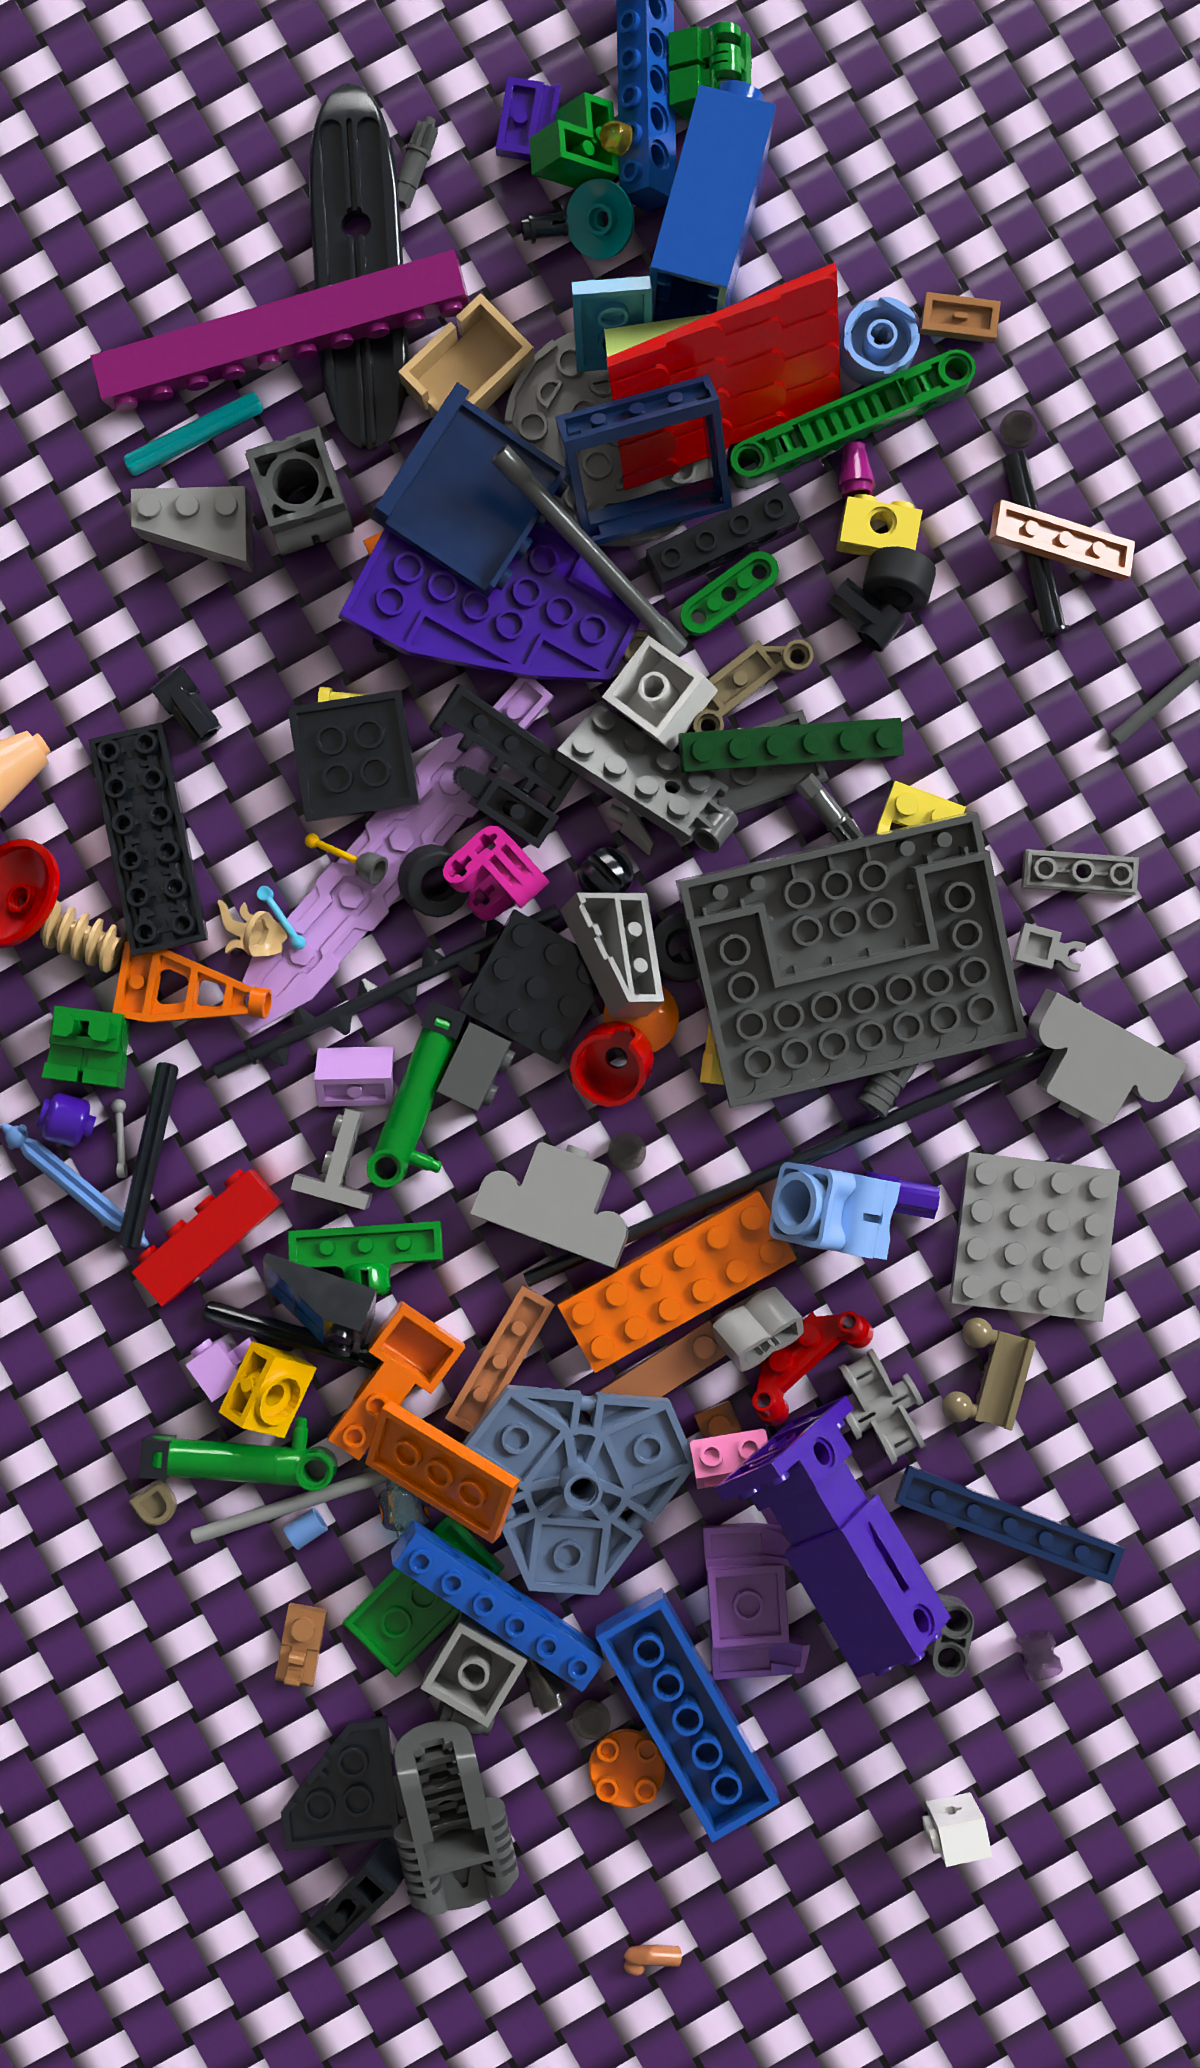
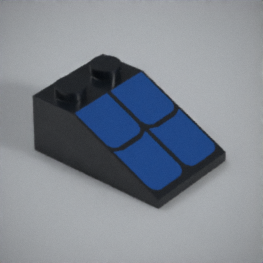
M266 1253L263 1259L265 1287L323 1345L328 1346L332 1353L343 1357H349L350 1354L360 1357L375 1317L377 1289Z

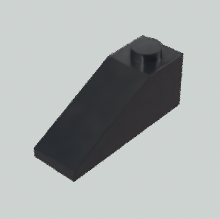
M384 1838L360 1862L305 1925L333 1953L396 1892L403 1881L404 1876L397 1847L387 1838Z

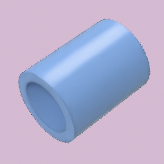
M315 1508L310 1509L284 1527L288 1540L297 1550L328 1530L324 1519Z

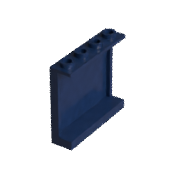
M457 382L375 506L370 519L488 598L494 587L502 591L514 572L508 568V565L514 556L521 560L534 541L528 537L533 526L535 525L541 529L547 520L518 488L514 487L491 462L492 457L503 446L508 444L531 469L533 476L552 496L555 494L561 498L569 483L565 467L466 400L470 390Z

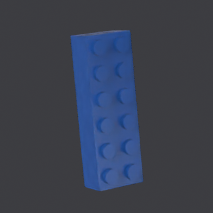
M662 1587L595 1626V1638L712 1843L780 1804L775 1785Z

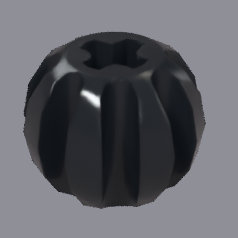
M603 847L594 851L581 864L577 877L584 893H625L633 882L634 871L631 862L624 853L616 848Z

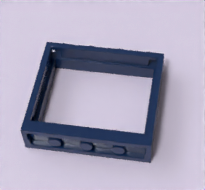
M709 374L555 417L576 523L596 545L732 508L720 402ZM702 417L710 478L592 511L587 510L577 451Z

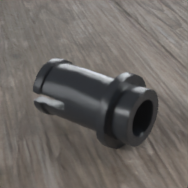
M566 211L536 216L529 212L527 217H521L523 241L530 240L531 244H535L536 239L568 236V223H565V220H567Z

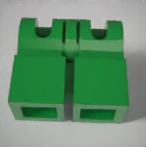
M718 22L705 29L695 26L668 33L669 67L673 70L669 71L670 106L684 120L691 118L700 84L718 89L721 82L727 80H738L751 84V37L747 32L741 33V28L737 24Z
M54 1006L49 1038L50 1049L47 1063L44 1062L42 1078L124 1089L128 1058L126 1055L130 1038L129 1019H125L123 1014Z

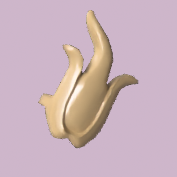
M218 900L225 929L240 937V940H232L226 945V954L236 948L243 949L248 955L253 957L282 953V944L287 940L288 936L269 912L258 911L252 915L248 912L247 905L244 902L239 912L241 917L247 922L242 923L235 921L227 905L223 901Z

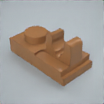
M290 1602L275 1680L283 1681L284 1685L299 1687L304 1685L313 1687L328 1609Z

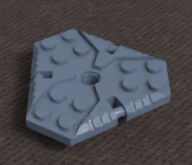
M506 1385L463 1441L464 1446L520 1479L512 1504L525 1499L527 1505L514 1510L511 1504L502 1532L529 1591L599 1595L643 1537L639 1529L644 1522L648 1520L653 1524L694 1469L689 1444L670 1400L665 1397L631 1396L616 1393L606 1394L604 1392H595L594 1396H584L579 1390L569 1391L565 1389ZM580 1411L591 1412L590 1421L579 1420ZM579 1479L589 1480L584 1488L580 1490L571 1489L575 1481ZM627 1506L633 1510L628 1519L621 1516V1513Z

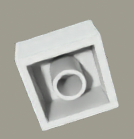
M648 635L602 697L618 712L673 751L679 743L678 734L686 733L694 723L695 717L705 709L718 690L703 674Z

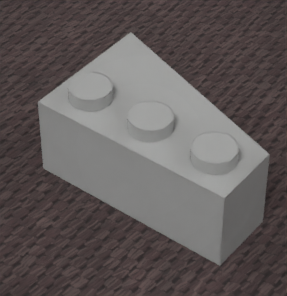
M245 486L131 489V527L141 539L185 553H194L207 557L211 561L223 562L254 573L253 499Z
M575 893L560 911L610 1016L647 1017L664 1002L647 893Z

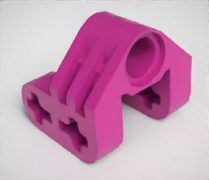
M498 826L485 827L448 859L443 868V876L454 890L461 893L470 891L467 905L477 918L484 921L495 919L512 903L520 909L523 908L550 883L516 842ZM491 844L495 845L492 850L487 848ZM463 869L467 871L465 875H459V872ZM485 898L490 900L486 905L481 903Z

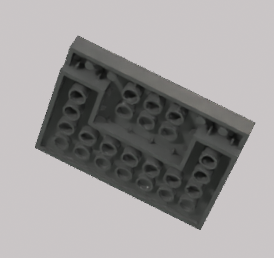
M978 812L962 813L675 880L730 1108L1027 1038L990 851L985 849Z

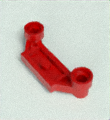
M812 1311L803 1320L804 1333L797 1340L781 1350L772 1352L764 1361L758 1364L761 1368L757 1391L752 1398V1404L756 1409L758 1417L770 1426L782 1424L789 1415V1405L783 1399L784 1394L840 1342L845 1341L850 1347L856 1349L863 1348L871 1342L873 1328L866 1318L857 1315L854 1311H845L841 1314L816 1316Z

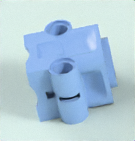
M785 1162L780 1167L773 1195L769 1233L775 1239L811 1248L887 1260L890 1243V1220L897 1204L901 1183L805 1164Z

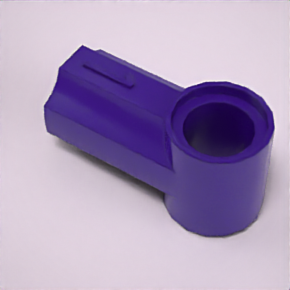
M866 1171L867 1177L901 1183L897 1204L892 1215L896 1212L935 1219L940 1201V1187L918 1182L902 1181L900 1177Z

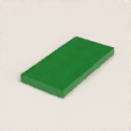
M446 1516L432 1530L433 1533L494 1574L498 1575L504 1569L505 1565L468 1528L451 1517ZM395 1567L343 1620L342 1624L397 1677L461 1611Z

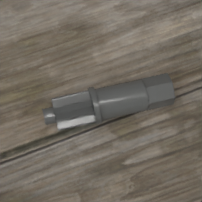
M426 116L423 122L417 120L410 142L406 146V155L397 177L400 207L404 209L411 207L427 161L431 158V151L438 135V128L434 127L436 120L430 116Z
M812 772L797 782L794 786L795 789L827 826L828 832L830 831L838 842L864 836L851 820L849 814L840 808Z

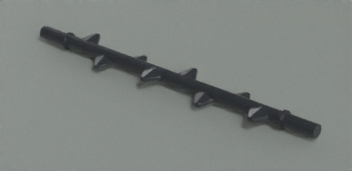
M555 904L528 916L542 925H547L561 918ZM496 919L487 921L484 938L445 956H442L431 947H426L423 949L422 967L380 987L364 978L359 981L356 998L316 1017L301 1007L295 1009L293 1028L253 1047L247 1046L245 1047L246 1050L212 1065L217 1078L220 1079L252 1063L256 1065L258 1060L267 1056L280 1066L288 1064L290 1045L330 1026L341 1034L347 1035L350 1033L352 1016L394 996L399 997L411 1006L416 1003L417 987L419 984L455 967L460 966L471 974L478 973L480 956L491 950L504 925Z

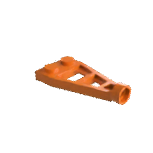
M125 941L112 1013L123 1014L126 1019L149 1023L242 1015L263 1019L268 1017L272 1005L271 989L249 986L168 949L132 957L129 942ZM164 970L175 971L185 976L189 981L184 1001L173 1004H161L157 1000L161 974ZM201 981H210L220 984L225 988L222 1005L200 1006L197 1003ZM250 994L247 1007L245 1005V998Z

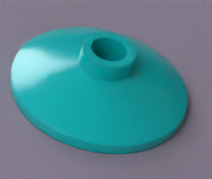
M607 179L586 181L574 191L566 209V223H568L569 237L573 245L582 254L593 259H608L620 253L628 244L634 228V211L626 192L618 184ZM605 212H607L609 218L607 226L602 220Z

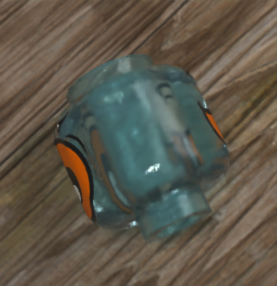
M393 1481L387 1482L386 1489L378 1495L382 1525L386 1530L396 1531L397 1537L402 1536L413 1519L421 1525H425L431 1519L429 1504Z

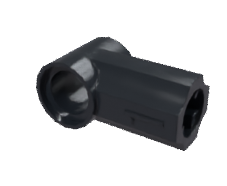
M849 578L840 585L826 605L853 626L859 638L877 652H883L906 624V619L896 608L884 601L878 602Z
M181 665L149 687L164 709L170 715H174L196 746L210 740L222 728L217 717L199 696L201 692Z

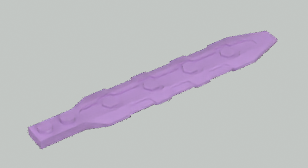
M518 678L493 708L526 730L554 697L535 679ZM462 733L439 740L415 768L420 805L377 811L365 824L366 829L346 851L356 857L366 852L377 853L386 857L388 868L382 881L377 885H371L357 876L355 864L342 858L336 863L332 862L315 881L316 886L287 918L297 935L305 938V947L301 950H295L291 946V938L286 932L288 938L282 944V953L271 956H252L242 982L252 987L271 989L272 1005L268 1017L263 1019L249 1015L231 1016L237 1023L251 1034L311 1001L339 970V964L368 931H373L389 913L388 908L401 895L397 877L399 867L406 855L417 847L428 844L444 846L468 818H473L479 811L468 803L472 796L453 783V770H456V767H460V765H466L485 776L489 771L488 767L495 757L475 742L471 744L465 753L458 750L457 746L464 736ZM500 768V770L496 773V774L499 775V776H500L501 768ZM250 994L245 998V1005L247 1007Z

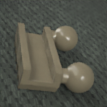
M983 1318L969 1319L962 1329L964 1341L973 1348H983L988 1344L992 1345L988 1350V1361L984 1364V1376L980 1379V1390L976 1394V1404L972 1403L969 1396L965 1393L954 1391L947 1394L943 1399L942 1411L946 1418L953 1422H962L971 1418L975 1421H983L1012 1431L1036 1341L994 1330L989 1322Z

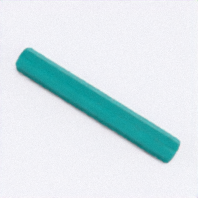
M250 392L126 454L124 462L129 472L133 476H137L262 413L263 406L258 396L254 392Z

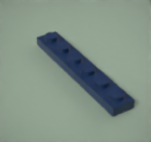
M908 1464L894 1498L897 1504L1110 1585L1114 1581L1125 1548L1121 1545Z

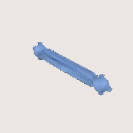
M7 1123L1 1125L9 1149L20 1148L24 1157L107 1227L113 1231L120 1232L124 1216L122 1210L37 1140L30 1139L25 1125L12 1126ZM143 1231L140 1246L143 1248H147L149 1246V1242L147 1241L145 1237V1232Z

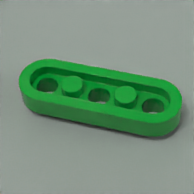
M753 552L686 600L680 611L682 628L693 636L707 635L769 590L775 584L779 573L778 563L775 558L767 552ZM760 568L765 572L766 576L763 579H756L753 577L752 571ZM730 590L735 594L736 598L733 601H726L722 598V593ZM696 612H700L705 616V621L699 624L695 623L691 616Z

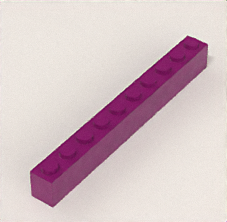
M453 249L93 354L90 357L101 400L113 410L129 411L138 407L140 402L150 399L153 401H164L172 398L175 392L185 389L190 391L202 390L210 385L209 382L219 379L237 380L245 376L247 371L257 368L271 370L279 367L282 361L292 358L298 360L309 359L316 356L317 351L330 347L333 349H344L351 346L354 340L361 338H382L388 335L392 329L403 326L405 328H416L425 324L427 319L440 315L443 318L454 317L470 301L460 262Z

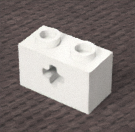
M970 1792L926 1801L928 1815L922 1816L927 1840H930L933 1853H940L946 1867L993 1857L985 1818Z

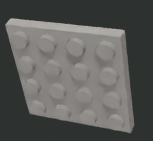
M966 1152L949 1302L1103 1322L1120 1170Z

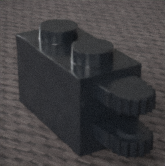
M460 765V767H456V770H453V783L472 796L468 801L470 805L538 849L540 848L559 819L558 815L495 773L488 771L484 776L466 765Z

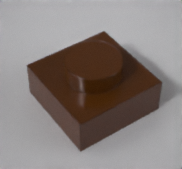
M729 1399L694 1413L703 1438L742 1432Z

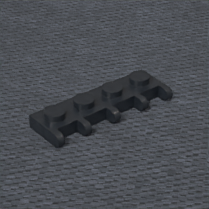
M460 684L455 686L429 726V730L436 734L446 722L462 733L464 736L459 742L457 749L463 753L475 742L495 757L488 767V770L496 774L502 765L506 763L525 776L519 786V790L525 794L529 793L534 784L552 795L546 808L553 813L558 809L580 776L555 760L556 751Z

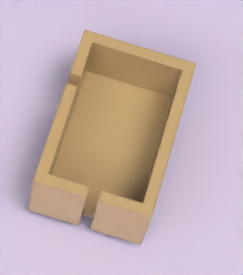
M481 293L456 316L458 331L462 336L459 341L456 327L450 322L398 371L406 392L425 411L429 409L432 418H434L457 382L470 390L466 400L485 412L516 382L521 371L535 359L534 347Z

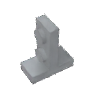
M345 1109L344 1115H337L332 1130V1136L337 1137L334 1151H327L321 1173L327 1174L326 1179L322 1180L301 1173L295 1174L291 1190L363 1210L369 1208L372 1193L344 1186L364 1112Z

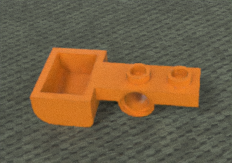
M400 1301L369 1342L368 1352L382 1362L374 1373L370 1374L360 1385L352 1399V1403L328 1434V1440L357 1460H360L371 1445L382 1407L390 1400L400 1406L415 1384L432 1394L465 1349V1344L405 1302Z

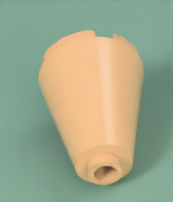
M24 731L0 740V813L49 763L46 755L51 753V751L38 733L31 736L28 731Z

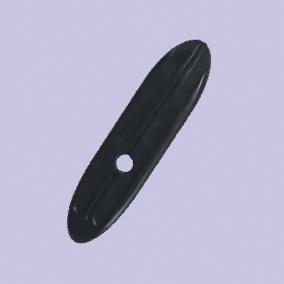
M345 83L331 91L319 110L313 129L309 164V200L315 290L403 264L398 181L390 135L377 102L364 87L356 83ZM356 217H363L370 222L371 228L369 233L365 237L363 234L359 235V240H354L353 236L350 235L346 237L344 231L347 222ZM404 326L390 330V333L382 338L370 339L365 337L354 340L351 346L344 349H333L330 347L319 351L322 381L330 410L343 434L358 447L373 449L384 444L394 432L400 419L406 396V388L401 383L398 371L409 362L408 332Z

